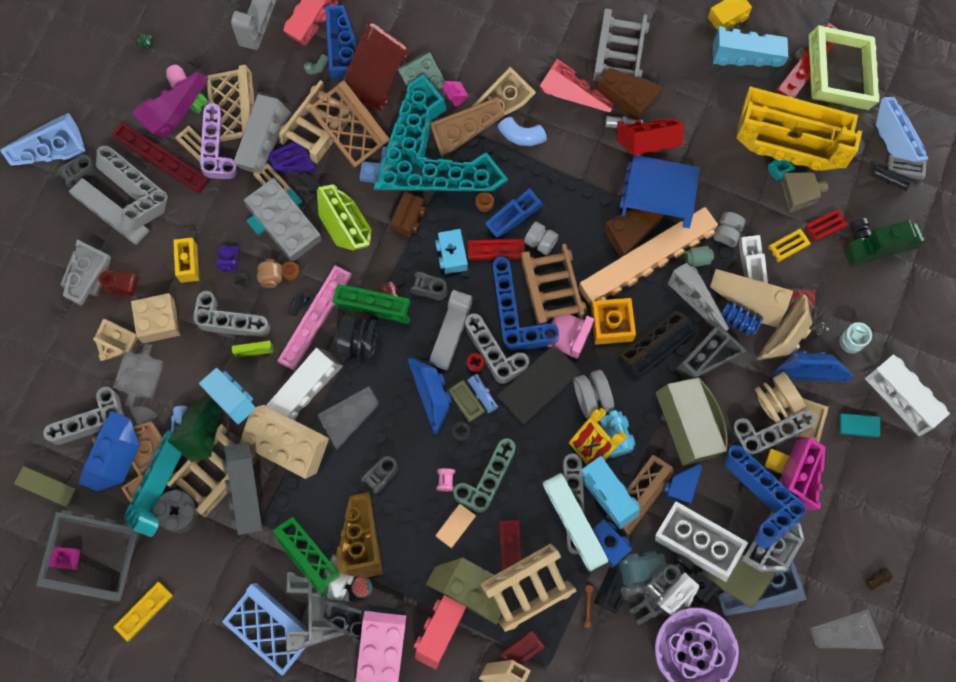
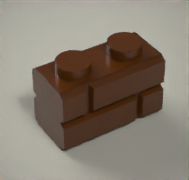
M404 192L390 223L391 231L409 238L412 237L413 233H417L420 226L418 222L420 216L424 217L427 210L425 200Z

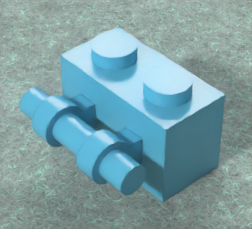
M617 410L609 412L610 415L604 416L597 422L611 439L620 432L627 436L626 440L609 456V459L630 453L634 449L633 446H635L633 435H629L627 427H629L626 416L622 415L621 411L617 412Z

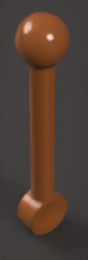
M587 585L585 587L587 593L586 621L583 624L585 628H590L592 625L590 622V603L593 587Z

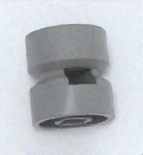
M724 212L719 222L720 226L717 227L714 234V239L730 247H735L740 238V232H742L745 225V219L736 213Z
M536 221L529 229L524 243L531 247L537 246L538 251L548 255L557 242L559 234L550 229L546 231L545 226Z

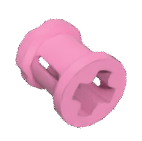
M438 469L439 486L436 487V490L454 491L453 474H455V470Z

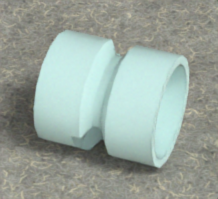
M854 323L841 334L839 339L840 346L847 353H857L869 344L872 339V332L866 324Z

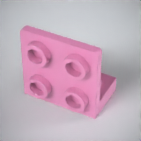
M570 314L555 317L551 324L558 327L560 336L556 344L548 345V347L578 359L593 326L594 318L587 316L584 321ZM548 331L546 337L553 338L556 333Z

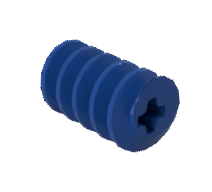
M735 301L731 304L728 302L721 313L723 318H726V324L732 321L733 329L739 325L738 332L746 329L745 336L751 333L754 336L763 318L760 317L756 320V313L749 316V309L742 312V305L736 309Z

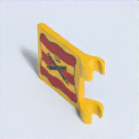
M603 408L593 411L587 422L569 442L587 465L600 456L605 461L627 438L623 432H620L611 439L597 422L606 415Z

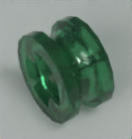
M138 34L136 45L142 49H152L154 38L148 34Z

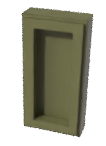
M464 379L447 390L469 423L485 413L484 408Z

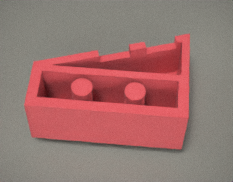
M445 595L442 600H437L433 611H435L433 618H428L423 629L426 630L424 636H419L414 645V648L417 649L414 659L437 670L439 662L465 612V605Z

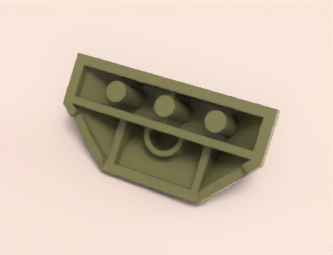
M464 558L436 566L425 584L442 595L465 605L467 609L496 625L502 616L495 598H488L480 586V583L494 575Z

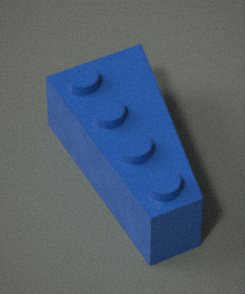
M344 5L326 6L330 81L366 79V68L357 47Z

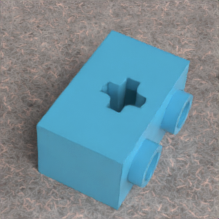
M457 229L438 233V240H435L437 251H441L442 257H439L440 268H444L445 274L467 271L468 264L461 230Z

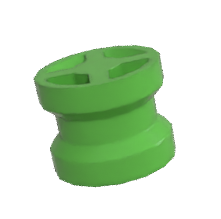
M199 93L190 109L199 114L202 111V107L206 106L209 102Z

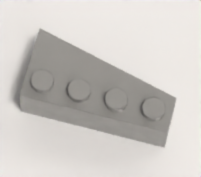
M257 95L233 162L239 168L259 174L263 170L269 158L268 156L279 138V130L286 124L291 114L278 99Z

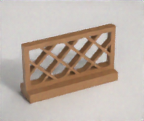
M344 80L308 108L354 168L390 140ZM335 92L340 97V105L330 103V96ZM318 105L327 106L326 116L318 115L314 108ZM329 106L339 108V118L328 116ZM342 108L349 109L352 112L351 120L341 118ZM328 119L338 121L337 131L329 129L327 126ZM341 121L351 123L350 133L340 131ZM354 123L363 126V135L353 133ZM340 134L350 136L349 146L342 145L339 142ZM353 136L363 137L362 147L352 146ZM365 138L373 139L376 146L372 149L364 148ZM351 149L361 150V158L356 162L351 157Z

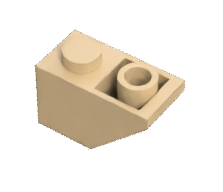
M514 660L492 662L486 664L479 679L484 682H525L531 670Z

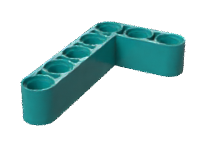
M170 431L164 434L124 516V520L131 530L149 537L155 534L159 525V520L153 514L154 505L161 497L181 456V453L167 442L175 434Z

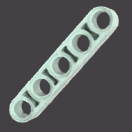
M560 473L542 482L587 569L592 571L608 563V559L563 475Z

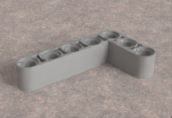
M252 0L247 14L238 11L234 12L231 24L239 46L258 50L276 0Z
M101 146L97 149L96 167L136 200L122 210L120 226L123 230L135 231L165 212L168 197L164 191L112 148Z

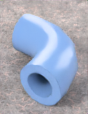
M507 117L497 126L508 141L520 146H534L547 141L546 133L541 125L523 128L515 122L513 117Z

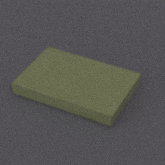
M743 554L727 582L704 569L701 573L714 585H717L720 589L751 609L755 607L775 577V574L772 572H760L742 561L745 556Z

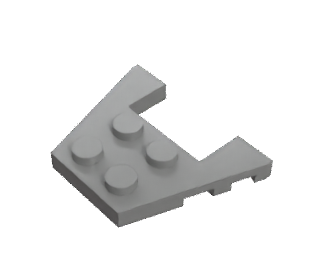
M287 572L286 593H308V632H287L286 653L345 635L318 619L324 598L328 599L327 594L321 597L306 577L302 578L296 576L295 573ZM348 591L346 592L342 601L349 602Z

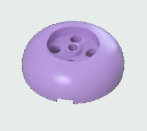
M688 608L674 613L662 624L655 641V657L658 667L669 682H727L733 675L738 663V643L731 627L721 616L707 609ZM689 632L692 634L691 641L684 639L685 633ZM706 640H709L712 644L710 649H705L703 645ZM692 647L697 648L698 652L696 655H693ZM679 652L685 654L686 658L684 661L678 660L677 654ZM699 660H703L705 662V667L703 669H699L697 667V662Z

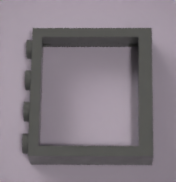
M61 510V513L56 512L36 586L120 602L138 532L131 530L126 522H123V525L114 524L115 520L103 518L102 521L94 520L95 516L82 514V517L74 516L72 511ZM61 521L130 535L116 592L46 579Z

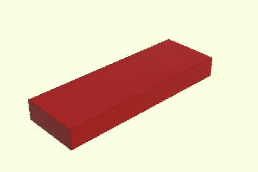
M524 239L468 240V260H495L498 257L521 259V253L525 252Z

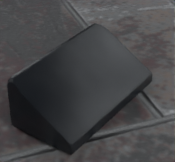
M609 567L594 604L617 614L632 577L618 568Z

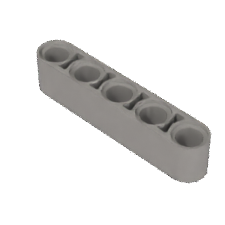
M80 178L68 191L74 198L133 244L137 245L148 234L149 230L144 225L135 231L123 230L120 226L123 209L83 178Z
M569 454L563 461L562 473L567 484L569 480L577 481L578 487L570 489L575 499L579 502V506L584 514L582 462L578 455ZM574 460L577 463V467L571 469L567 466L566 462ZM565 528L567 550L572 554H579L577 549L572 548V539Z

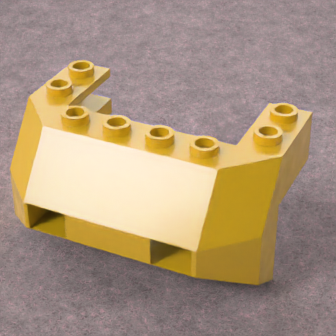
M749 87L742 107L736 138L746 148L758 155L771 156L776 160H786L794 165L808 166L813 170H831L848 166L858 152L862 131L858 130L857 133H854L858 115Z

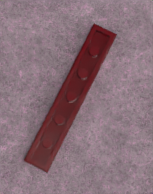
M124 122L111 135L112 138L198 195L210 182L208 177Z

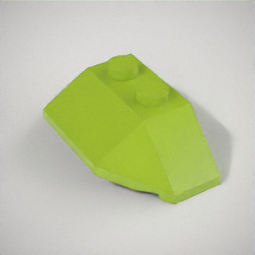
M334 184L318 187V214L336 246L353 251L368 247L372 230L355 201L344 192L338 190Z

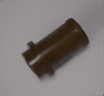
M880 568L879 572L864 580L872 591L885 582L889 583L893 576L887 568Z

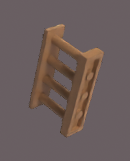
M562 244L561 253L536 259L534 257L530 258L529 251L521 253V263L537 325L547 324L550 318L577 313L578 318L583 320L584 313H586L585 302H581L571 265L573 260L570 249L567 250L566 244ZM564 261L565 271L542 276L534 274L533 269L536 266ZM564 278L569 280L570 288L544 294L539 292L538 286L541 283ZM573 295L575 306L551 311L543 309L542 304L547 300Z

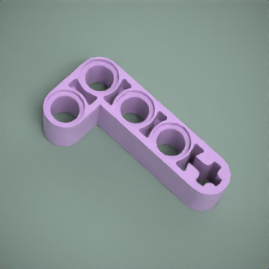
M211 103L206 105L203 111L201 170L203 175L208 178L232 179L237 174V168L233 163V159L219 157L221 112L219 106ZM212 112H215L214 122L210 118ZM210 129L216 130V133L213 135L207 134V131ZM208 147H214L215 151L209 153L206 151V149ZM211 164L214 168L208 171L205 169V166ZM225 166L233 167V170L230 172H226L223 169Z

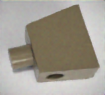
M785 173L780 180L789 213L816 204L821 198V193L828 191L827 181L817 182L814 173Z

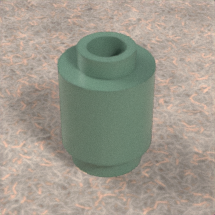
M708 246L690 248L689 251L684 253L685 262L693 267L710 265L711 260H714L713 250L709 249Z

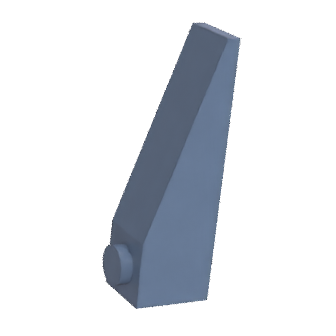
M792 560L786 571H772L775 577L753 609L726 592L720 594L718 597L724 616L786 606L807 600L794 561Z

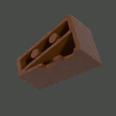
M609 68L599 78L596 90L630 117L640 120L660 99L664 87Z
M632 209L626 212L625 216L620 215L606 222L604 232L618 256L622 258L635 249L661 223L664 214Z

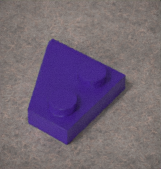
M296 142L270 152L268 156L276 172L316 171L305 147Z

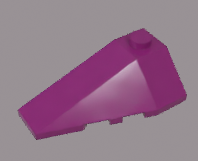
M196 72L178 82L176 88L162 91V96L155 100L151 98L146 100L132 113L152 134L161 137L168 136L181 122L209 79L207 76Z

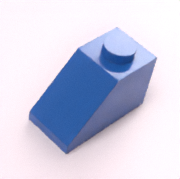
M696 465L674 476L670 481L667 480L664 487V492H666L665 498L686 506L691 504L702 465Z

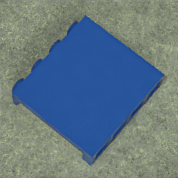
M634 155L633 161L628 162L620 203V208H623L622 216H625L627 207L683 218L682 227L690 229L694 215L700 167Z

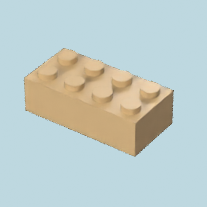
M261 405L249 414L240 443L248 442L251 451L306 479L317 473L329 438L265 405Z

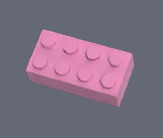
M365 611L356 682L399 681L406 623L405 615Z

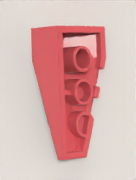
M556 59L540 84V87L546 94H552L555 97L607 112L612 110L614 104L596 89L591 90L589 82L585 79H578L575 76L576 72L572 68Z

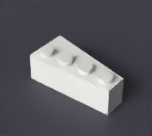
M316 348L266 406L294 420L298 416V412L308 405L311 399L343 365L328 351Z

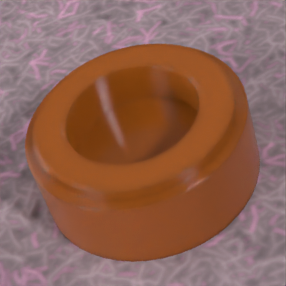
M488 192L479 193L476 196L475 205L478 210L487 212L493 208L494 198Z
M287 261L282 265V276L284 279L293 281L299 277L300 268L297 263Z

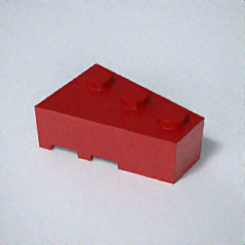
M675 118L652 119V123H641V120H635V124H624L623 121L617 122V142L633 155L639 156L646 152H658L666 148L674 149L676 146L683 145L684 124Z

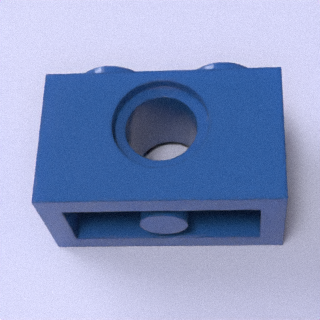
M603 519L593 529V532L608 559V564L613 568L632 550L629 547L631 544L624 536L620 537L615 532L617 529L610 521L606 522ZM606 537L612 538L615 542L614 547H607L604 539Z

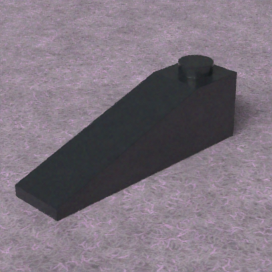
M324 598L318 619L336 631L346 634L355 643H360L365 611L405 615V612L384 606Z

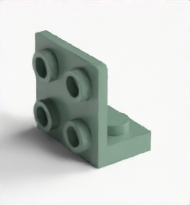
M428 51L396 68L407 87L409 83L423 74L436 90L441 89L445 83L431 53Z

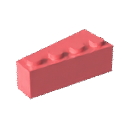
M301 0L300 4L295 6L291 18L286 21L283 31L290 38L306 46L318 31L319 22L322 23L326 20V6L338 5L337 0Z

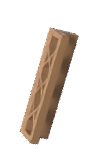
M652 455L627 488L629 495L637 494V502L640 505L639 516L621 528V531L627 536L662 492L667 480L670 481L674 476L673 467ZM654 462L662 466L658 473H650V467ZM649 479V486L639 489L638 483L640 480ZM607 514L606 518L614 523V521Z

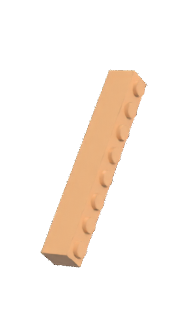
M706 207L694 213L690 229L683 228V221L580 282L578 289L590 307L593 301L607 300L608 296L619 294L623 287L626 285L630 287L638 281L639 277L650 275L657 266H665L670 258L681 256L688 247H696L701 239L712 237L716 233L715 230L718 224Z

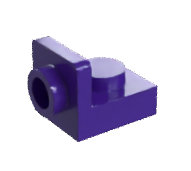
M219 246V258L216 260L218 269L223 272L238 270L239 247Z

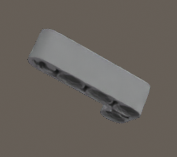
M455 290L452 291L448 302V311L431 354L429 365L448 371L465 326L466 318L471 309V295Z
M203 291L197 297L194 321L201 330L260 338L268 336L271 331L267 319L263 316L217 311L218 302L209 291ZM212 299L210 304L204 305L205 300ZM203 317H208L205 323H200ZM227 319L226 324L219 325L221 320ZM242 321H245V326L239 328L238 324Z
M470 314L467 316L465 329L498 383H508L527 371L529 359L526 354L517 353L506 359L480 315ZM472 322H473L474 324H477V330H478L477 333H476V328H475V326H474V325H471ZM485 337L489 342L481 344L478 340ZM495 353L498 355V359L491 360L488 356ZM518 360H522L525 363V365L523 367H517L515 365V362ZM504 369L508 372V375L502 377L498 374V371Z
M109 387L100 388L96 394L99 408L49 424L43 432L45 439L53 444L61 445L100 432L111 411H116V413L124 416L118 394ZM111 394V398L108 401H104L105 396ZM97 418L96 424L90 426L91 420ZM78 424L77 430L71 432L73 425Z
M805 410L757 433L749 420L741 418L735 422L733 433L739 445L753 456L809 430L815 423V416L812 412ZM803 417L810 420L807 424L802 423L798 427L796 425ZM745 424L748 431L740 433L737 430V425ZM785 424L790 425L792 433H784L782 426ZM764 434H773L774 441L767 442L764 439ZM749 441L755 442L757 449L754 451L748 450L746 443Z

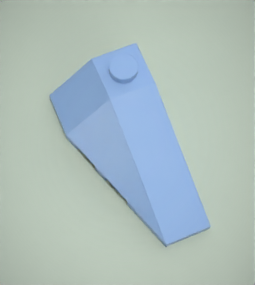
M67 113L1 148L0 151L12 166L30 164L37 161L48 162L54 159H70L85 152V147L78 126L71 115Z

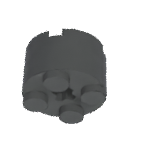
M179 490L163 494L153 508L154 515L159 520V525L173 533L190 531L197 524L199 513L196 511L198 508L197 502L191 496ZM176 509H179V510H178L179 514L176 516V515H175V510H176Z

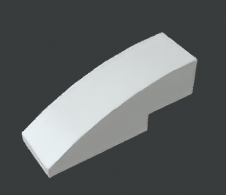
M760 235L739 238L738 244L744 276L768 283L765 254H762Z

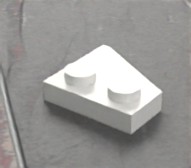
M684 572L666 597L657 604L670 615L684 610L685 607L690 608L699 585Z

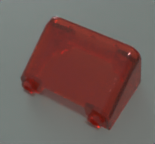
M368 21L345 74L344 81L361 103L381 111L383 105H388L391 97L388 95L390 86L402 60L407 59L410 50L407 49L408 45L372 21Z

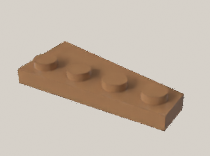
M498 97L430 123L442 158L505 116Z

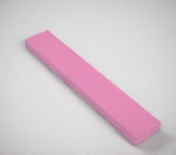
M336 265L333 267L277 360L278 363L293 371L296 370L335 305L332 300L337 284L346 285L352 276L351 273Z

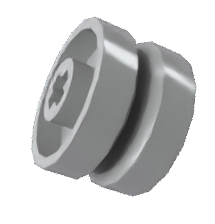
M599 369L591 372L589 379L585 375L574 377L575 393L580 408L587 419L598 408H603L606 413L614 410L611 389L602 370Z

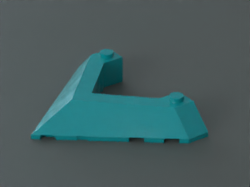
M424 74L408 84L407 94L402 102L397 123H395L374 190L494 191L508 181L507 177L487 152L472 162L457 163L452 160L427 159L425 153L431 128L430 123L447 110L444 99Z

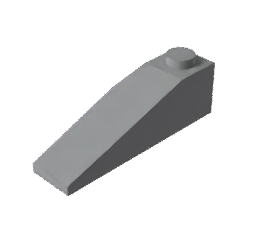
M687 263L675 269L668 285L713 328L719 324L727 332L729 327L701 276L698 274L697 269L689 266Z

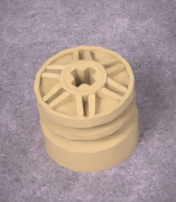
M785 372L773 378L775 385L773 389L766 382L763 384L767 391L766 393L760 387L755 388L760 405L775 423L781 421L777 414L779 412L785 419L788 418L785 408L789 407L792 412L796 413L806 407L802 397Z

